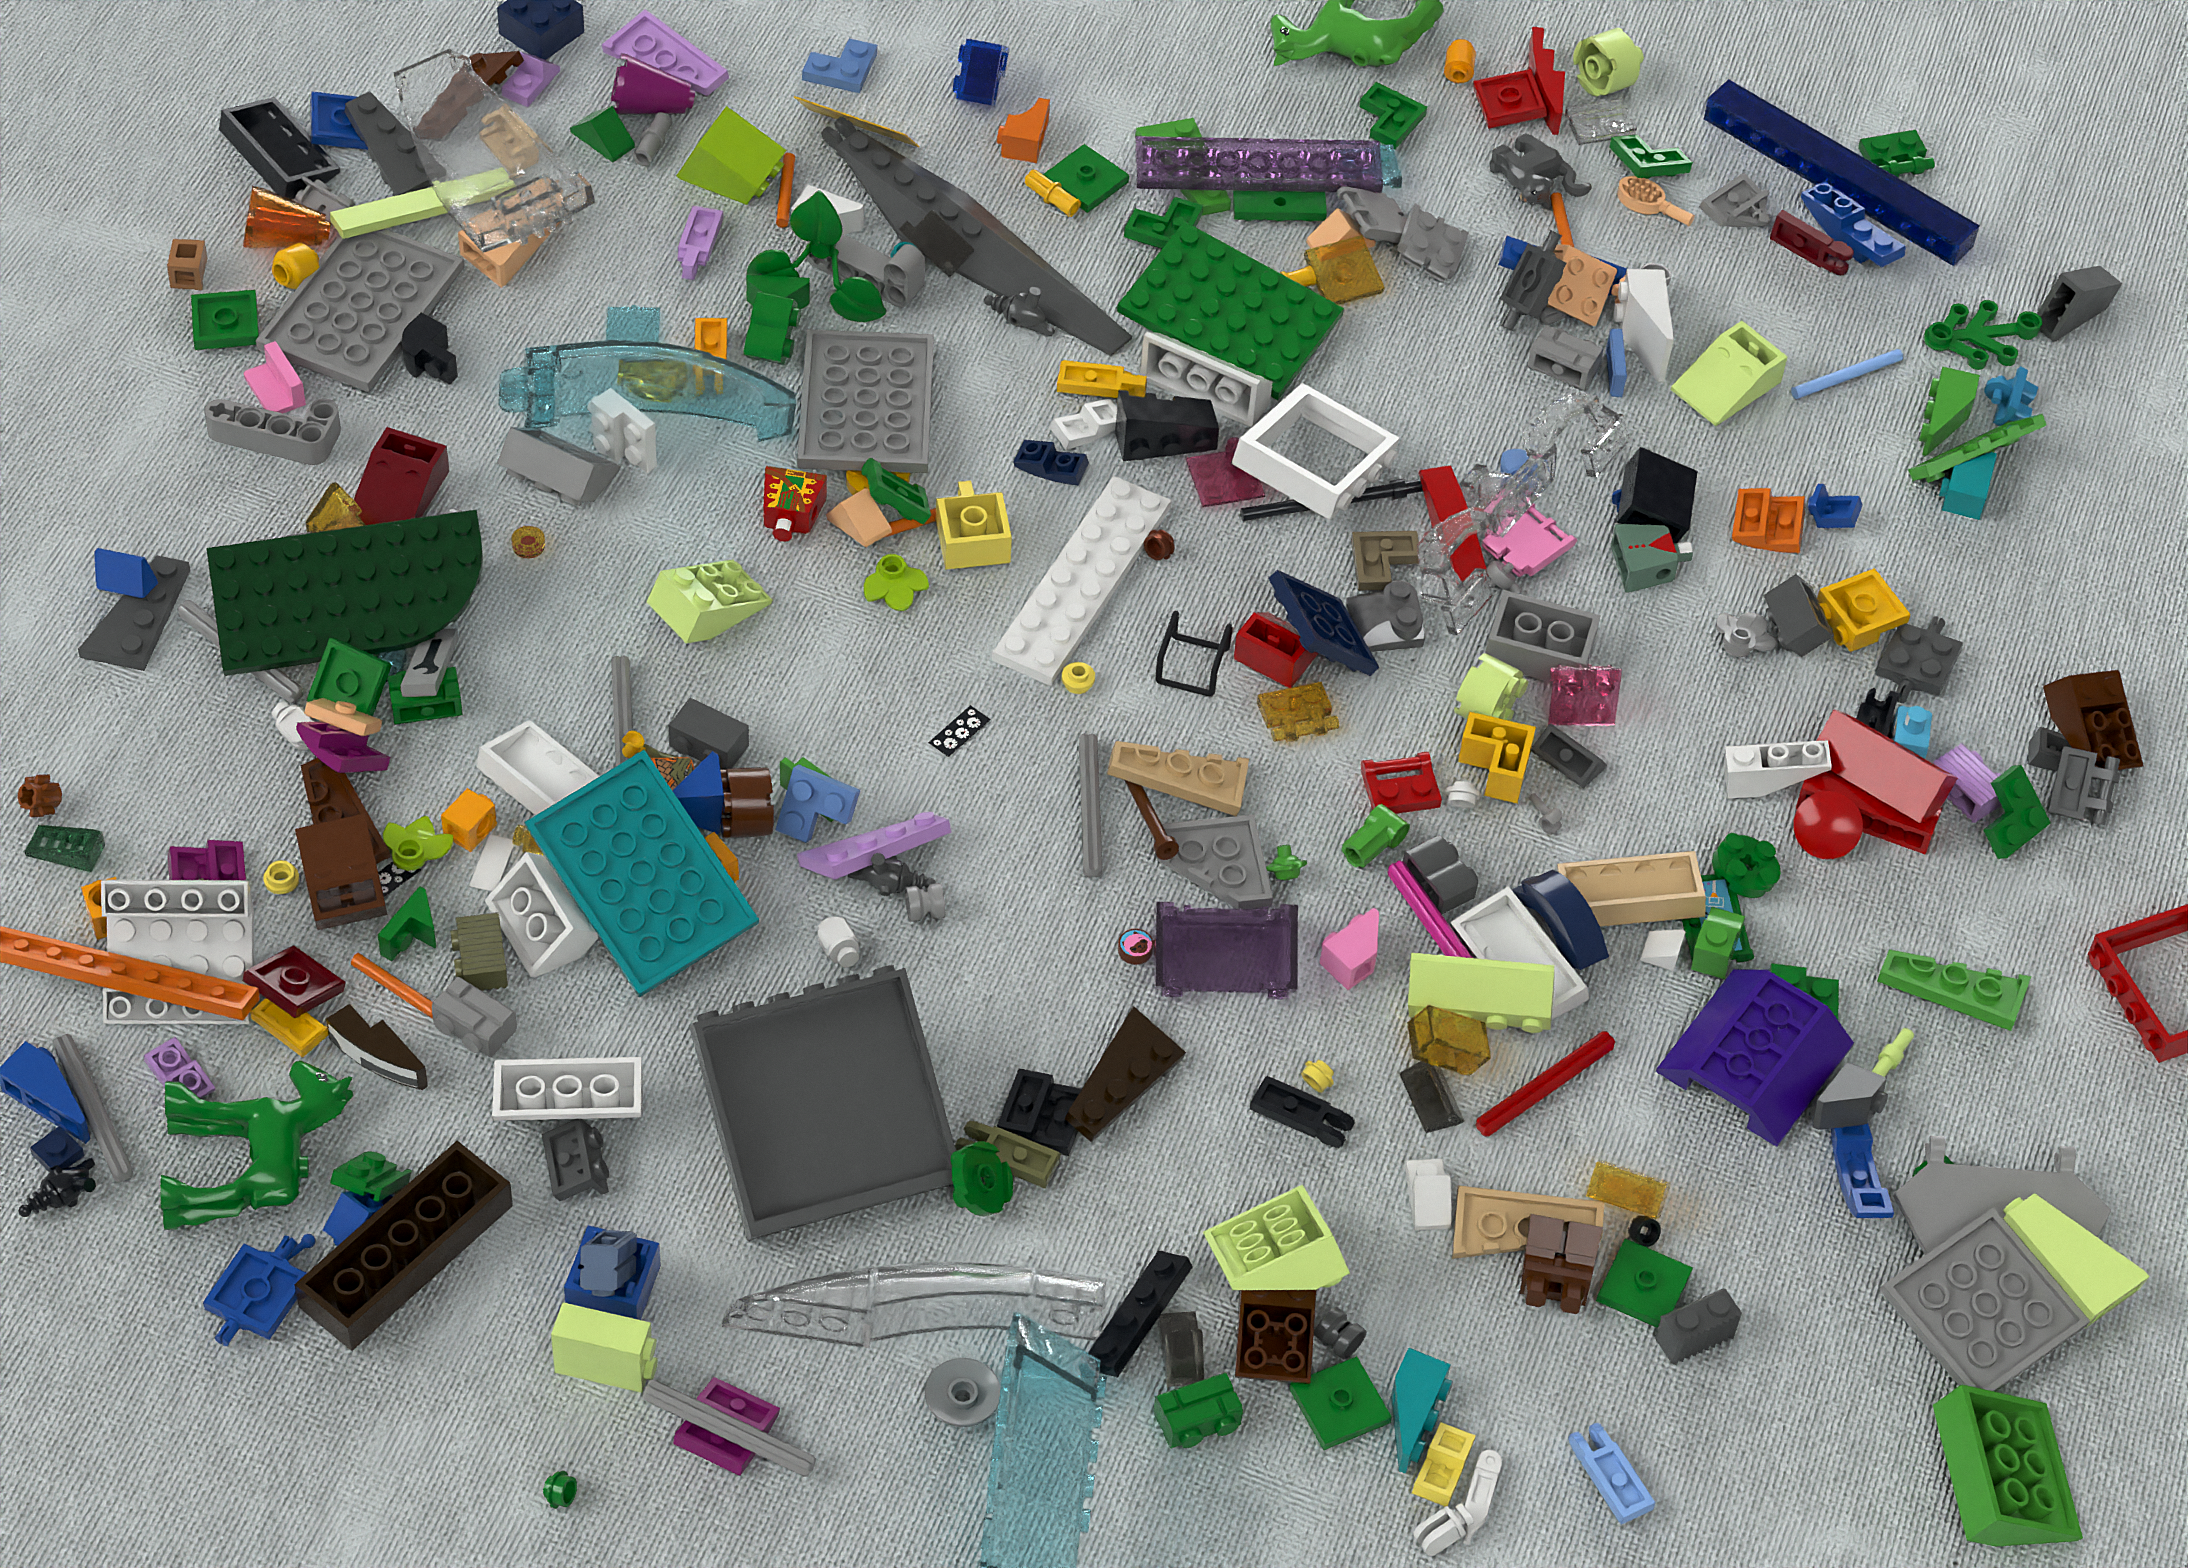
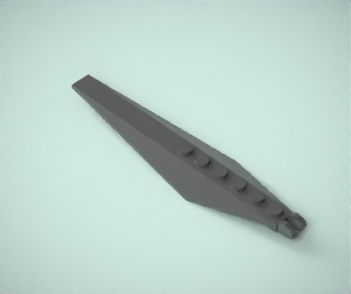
M839 117L834 122L837 131L830 126L823 129L821 134L824 142L836 150V154L846 161L902 242L915 244L924 256L1000 297L1004 295L1008 299L1019 293L1028 294L1030 287H1038L1041 290V295L1037 305L1043 311L1046 322L1109 356H1112L1132 340V335L968 193L862 131L856 130L853 123L844 117Z

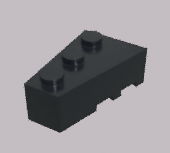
M1118 390L1115 435L1123 461L1217 450L1219 425L1211 400L1174 396L1172 400L1157 399L1156 394L1146 393L1145 397L1129 396L1126 390Z

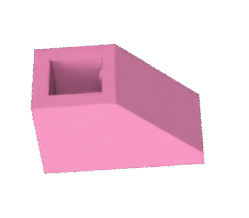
M1372 908L1364 915H1356L1347 927L1338 933L1332 932L1322 942L1320 964L1347 990L1374 972L1379 924V911L1376 908Z

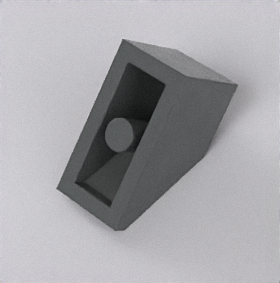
M1847 1062L1817 1099L1812 1127L1823 1130L1867 1124L1876 1112L1880 1114L1887 1103L1888 1094L1884 1092L1887 1078Z

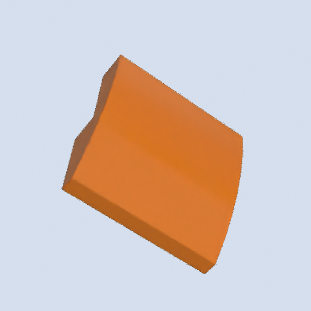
M1771 488L1738 489L1732 533L1733 541L1763 550L1800 553L1806 509L1805 496L1772 497Z

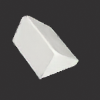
M1650 931L1640 961L1674 971L1686 931Z

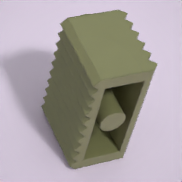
M499 912L456 917L457 930H450L452 950L460 951L461 956L460 959H454L456 977L462 978L481 991L486 989L492 990L493 988L499 989L500 987L505 989L508 986Z

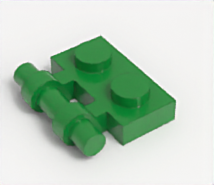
M1916 129L1862 138L1859 141L1858 149L1868 167L1874 168L1876 178L1886 177L1887 179L1898 178L1900 174L1905 173L1917 175L1935 167L1933 157L1925 158L1927 149Z

